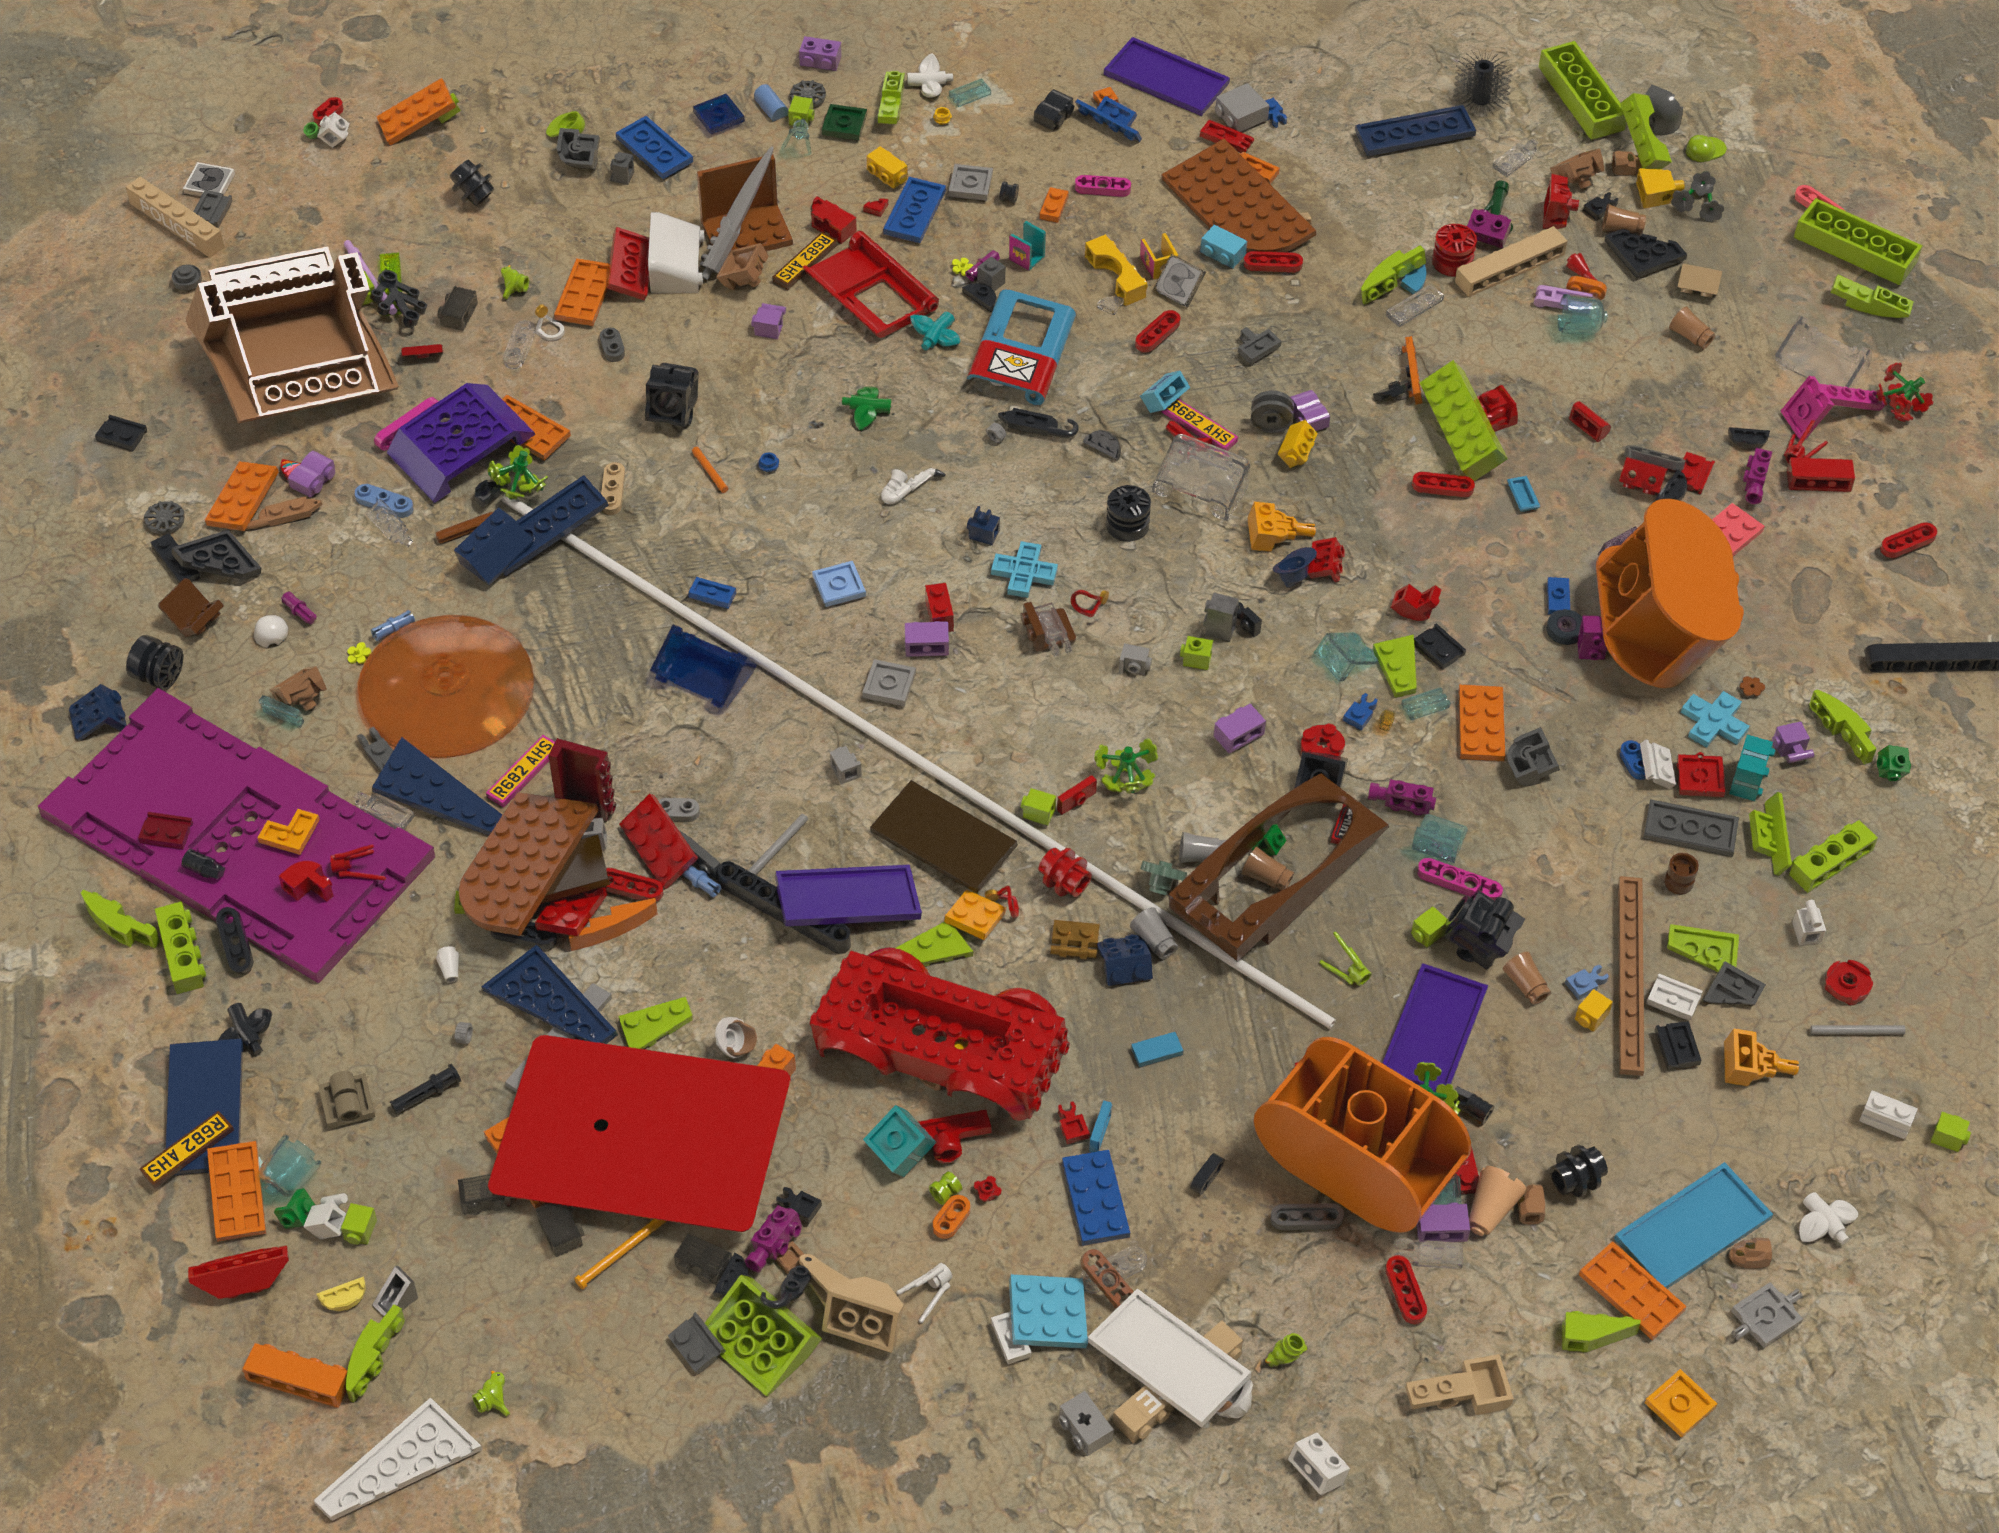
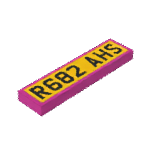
M1178 398L1165 410L1161 411L1199 437H1212V445L1224 453L1238 442L1237 435Z
M542 735L486 792V797L504 808L515 797L517 792H520L549 762L548 755L555 742Z

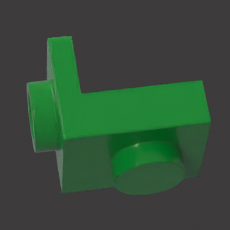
M1273 824L1265 836L1252 848V851L1258 847L1268 856L1278 854L1287 840L1277 824Z
M304 1188L297 1189L287 1206L276 1208L274 1214L286 1229L304 1226L312 1206H315V1203Z

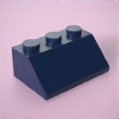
M498 507L454 549V552L463 567L490 585L534 542L513 517Z

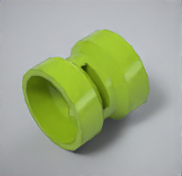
M950 1171L943 1174L940 1181H934L929 1185L931 1195L941 1205H944L950 1196L957 1195L963 1190L958 1178Z

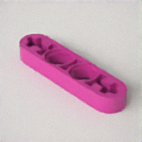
M434 397L427 398L379 431L374 438V444L383 451L388 450L401 426L439 401Z
M1424 858L1418 864L1417 874L1422 880L1468 896H1471L1474 892L1480 890L1481 886H1484L1481 892L1494 901L1496 898L1502 897L1503 887L1497 881L1432 858ZM1427 867L1431 868L1429 872L1425 871ZM1450 873L1455 876V879L1449 881L1443 875ZM1473 881L1477 886L1475 888H1468L1465 882Z

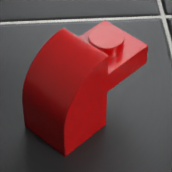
M1408 584L1396 591L1390 608L1408 619L1416 621L1427 620L1430 618L1432 609L1436 608L1439 604L1442 590L1434 585L1421 593Z
M297 862L279 875L282 889L297 901L310 890L314 891L326 902L334 897L332 883L324 876L322 866L317 862Z

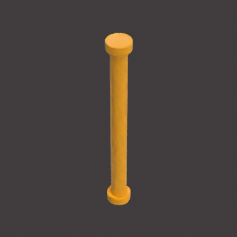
M653 1219L583 1275H577L574 1278L576 1284L582 1290L585 1289L588 1282L667 1221Z

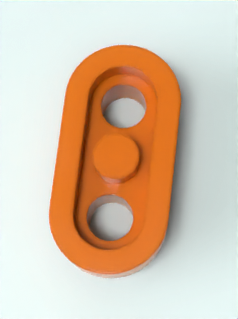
M1580 276L1570 277L1566 286L1568 290L1593 294L1592 300L1595 301L1604 299L1607 287L1603 282Z
M954 1195L947 1200L933 1220V1232L937 1237L948 1239L955 1235L970 1214V1201L963 1195ZM960 1208L962 1211L956 1212L955 1209ZM947 1226L949 1229L943 1230L941 1227Z

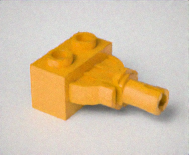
M1254 501L1247 517L1251 550L1272 552L1275 543L1284 542L1286 539L1294 540L1296 535L1314 537L1316 532L1315 524L1298 523L1296 518L1275 510L1274 503Z
M1734 1028L1724 1041L1725 1083L1749 1086L1752 1081L1760 1080L1763 1077L1773 1078L1776 1072L1796 1076L1799 1071V1066H1797L1799 1062L1797 1060L1779 1058L1776 1051L1768 1050L1764 1045L1757 1042L1756 1032Z

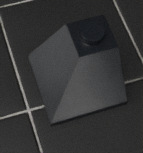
M1303 751L1294 789L1319 774H1323L1341 788L1348 758L1327 753Z

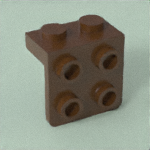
M187 578L180 581L158 603V608L184 637L201 634L206 629L205 624L209 620L210 622L214 621L221 614L219 611L224 607L219 599L209 602Z
M1032 602L1023 604V613L1020 614L1021 621L1027 628L1029 641L1033 643L1036 652L1071 644L1076 641V635L1063 608L1037 614Z

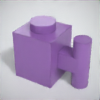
M762 303L761 307L758 308L757 314L752 317L751 325L754 327L755 335L778 339L783 327V315L786 314V307Z
M1802 722L1776 728L1775 734L1772 737L1773 747L1778 750L1781 757L1786 756L1787 763L1814 758L1813 750H1806L1810 737Z

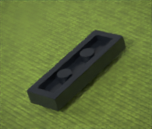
M170 533L150 542L155 553L178 583L185 578L191 582L200 579V574L197 570L182 567L172 555V547L178 546Z

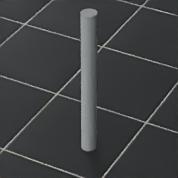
M801 814L748 871L756 875L808 821V817Z
M1811 1025L1810 1033L1811 1035H1905V1026Z

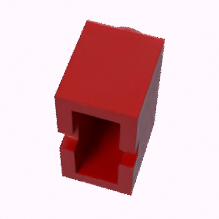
M825 200L811 212L812 227L823 233L828 232L840 244H843L857 232L856 217L828 200Z
M947 584L925 585V603L930 622H948V632H953L954 614Z

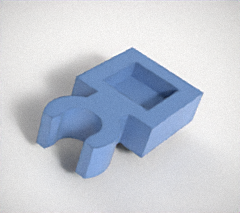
M1597 965L1592 969L1591 973L1583 969L1566 978L1565 984L1574 996L1580 1000L1588 996L1593 989L1597 991L1598 985L1605 984L1608 981L1609 975H1597L1602 969L1601 965Z

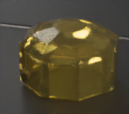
M1386 709L1381 713L1378 721L1379 729L1387 732L1390 731L1395 718L1394 711Z

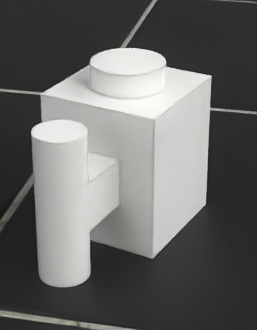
M1808 900L1806 902L1807 908L1796 910L1792 922L1799 945L1822 943L1826 932L1820 909L1816 907L1814 900Z
M342 1193L321 1198L320 1205L311 1207L304 1228L320 1240L340 1236L342 1232L341 1226L346 1213L338 1207L340 1204L347 1202V1195Z

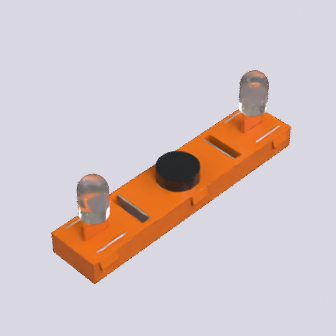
M1412 336L1405 337L1406 343L1405 346H1402V352H1407L1409 365H1406L1405 368L1407 378L1411 377V388L1413 389L1408 391L1409 398L1414 397L1416 405L1422 404L1423 400ZM1400 346L1390 348L1388 351L1389 355L1401 354ZM1407 393L1395 396V399H1407Z

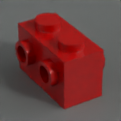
M1626 457L1619 482H1623V487L1635 490V486L1643 488V493L1655 496L1656 492H1661L1668 468ZM1631 470L1635 471L1636 476L1634 478L1630 476ZM1651 476L1656 478L1655 484L1650 482Z

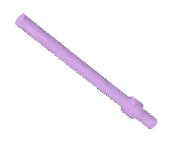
M346 240L344 246L348 254L358 252L363 271L366 272L376 289L379 283L362 259L361 252L353 246L350 240ZM385 291L383 292V297H382V300H381L382 302H383V301L386 299V297H387V294L385 293ZM392 304L389 313L394 315L397 309Z

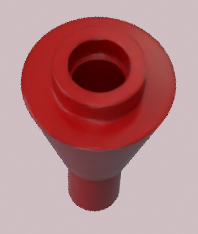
M1574 253L1567 259V268L1581 277L1597 280L1590 273L1582 253Z

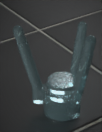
M805 119L797 120L793 124V129H789L781 150L785 149L791 137L794 136L797 139H805L807 152L811 155L808 123Z

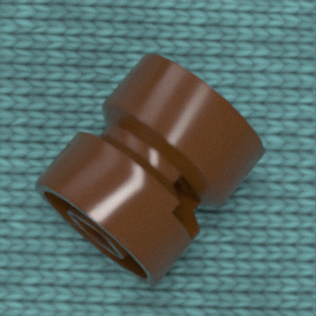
M1677 853L1672 856L1664 879L1665 887L1670 892L1683 895L1692 890L1699 869L1696 858L1688 853Z

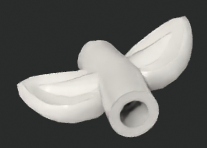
M931 53L920 63L919 73H907L908 86H921V92L924 96L935 97L942 92L941 85L946 84V81H953V73L945 74V71H940L939 62L935 55Z
M1816 1192L1809 1194L1803 1200V1204L1811 1213L1805 1215L1801 1220L1799 1228L1801 1241L1812 1242L1822 1238L1828 1232L1833 1240L1837 1239L1842 1245L1847 1243L1849 1237L1845 1234L1846 1228L1843 1224L1854 1222L1858 1217L1857 1210L1846 1201L1836 1200L1828 1205Z

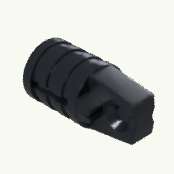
M194 849L187 850L182 858L181 866L206 878L213 877L218 879L224 876L225 867L214 862L215 859L201 854Z
M1457 1086L1455 1090L1458 1092V1098L1454 1101V1104L1460 1101L1458 1107L1463 1112L1485 1124L1495 1106L1489 1104V1102L1478 1097L1476 1094Z

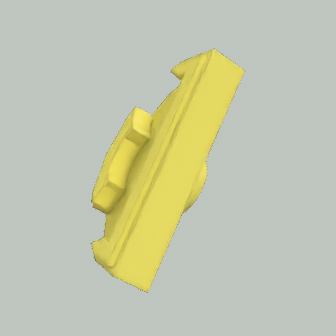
M361 1277L316 1294L317 1298L329 1310H349L356 1306L364 1297L366 1291L365 1279Z

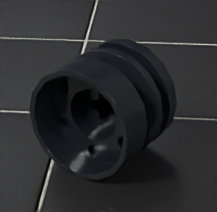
M1124 485L1117 487L1109 494L1106 528L1108 533L1120 541L1131 542L1141 539L1149 531L1151 499L1144 489L1133 485Z
M142 635L135 641L128 653L126 671L128 676L133 679L147 682L151 686L166 690L178 679L183 666L184 654L182 649L176 645H171L168 642L163 643L161 640L149 635Z

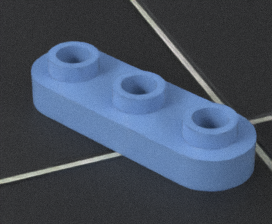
M362 484L355 489L356 501L361 505L400 518L408 517L413 513L412 500L406 496L370 484Z

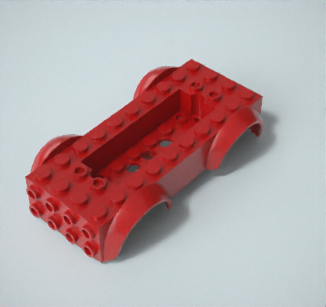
M891 947L878 949L868 955L850 951L847 958L842 960L840 971L837 976L832 978L827 994L822 996L820 1006L817 1012L812 1014L809 1022L816 1049L819 1050V1054L822 1057H825V1049H837L869 1062L883 1075L899 1071L944 1086L947 1090V1096L952 1097V1092L954 1091L973 1093L1000 1105L1008 1111L1013 1120L1017 1121L1031 1120L1034 1112L1039 1110L1041 1098L1044 1092H1048L1053 1074H1057L1059 1071L1060 1060L1063 1055L1068 1053L1070 1042L1067 1039L1068 1029L1066 1028L1065 1018L1058 1016L1055 1008L1041 995L1024 988H1009L996 995H990L930 976L927 968L916 957L906 951ZM916 1026H923L926 1029L924 1034L914 1035L912 1030ZM938 1036H945V1037H946V1040H945V1041H942V1042H936V1041H934L935 1038L938 1037ZM962 1039V1041H968V1046L963 1049H957L955 1043Z

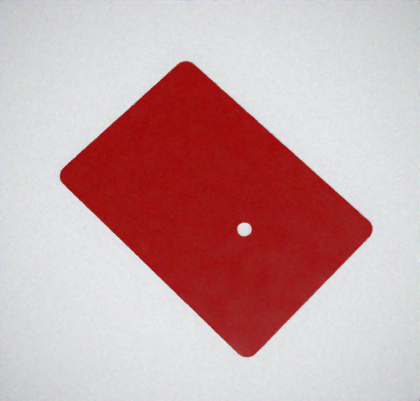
M549 1035L538 1036L532 1043L488 1182V1188L491 1193L500 1196L745 1232L754 1223L791 1081L790 1075L787 1071L776 1068ZM598 1120H605L608 1122V1128L604 1131H597L594 1128V1124Z

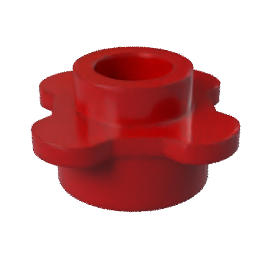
M988 1176L985 1180L974 1183V1189L978 1191L981 1201H992L1002 1193V1189L997 1186L996 1178L993 1176Z

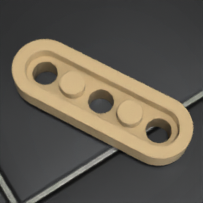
M617 462L610 463L604 468L601 494L607 500L609 506L603 509L602 512L607 515H615L622 508L625 468Z

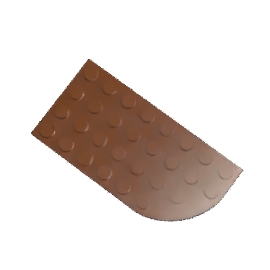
M1225 139L1161 174L1162 180L1209 228L1216 225L1246 240V253L1251 251L1287 252L1316 236V229Z
M517 792L460 881L459 898L467 917L474 924L485 930L520 936L599 811L597 804Z

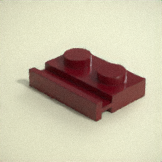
M148 812V817L144 821L138 836L139 843L184 849L190 833V827L193 825L192 818Z

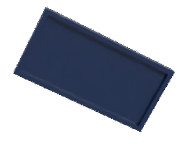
M242 1039L170 1044L166 1149L217 1111L233 1126L234 1131L211 1148L240 1143ZM205 1151L174 1175L209 1173L208 1152Z

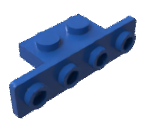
M1107 96L1103 98L1097 109L1079 99L1075 101L1081 114L1092 116L1099 124L1105 123L1109 125L1108 127L1114 132L1118 133L1120 131L1124 133V136L1131 141L1135 139L1140 142L1142 140L1139 132L1130 127L1137 117L1135 111Z

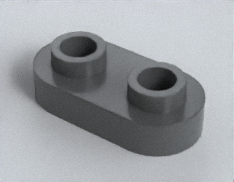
M611 327L603 329L600 332V342L605 358L611 362L622 360L625 356V350L619 331Z

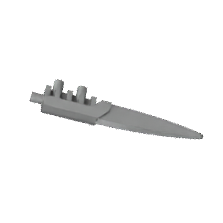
M773 146L767 150L752 171L727 216L722 218L720 228L716 230L719 232L718 237H711L710 242L713 246L708 245L707 247L710 250L709 254H702V261L699 265L705 268L702 273L704 279L708 280L712 272L719 273L739 236L741 224L774 151Z

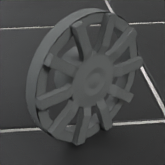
M802 80L800 83L794 84L790 92L791 100H793L794 94H799L800 97L812 98L813 107L821 105L826 98V90L823 84L814 82V80Z
M171 500L170 502L158 501V503L149 506L144 514L146 527L157 534L174 532L182 526L185 520L182 507ZM174 517H180V520L177 521ZM148 518H156L148 522ZM157 522L156 527L151 526L153 523Z

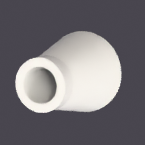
M443 947L437 951L436 960L444 975L445 982L452 983L459 979V953L455 947Z

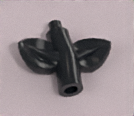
M242 1003L231 1005L227 1012L233 1027L225 1030L218 1040L242 1039L243 1044H245L247 1049H252L254 1055L260 1054L263 1049L260 1046L262 1040L258 1034L264 1033L268 1029L272 1018V1011L266 1008H258L247 1016Z

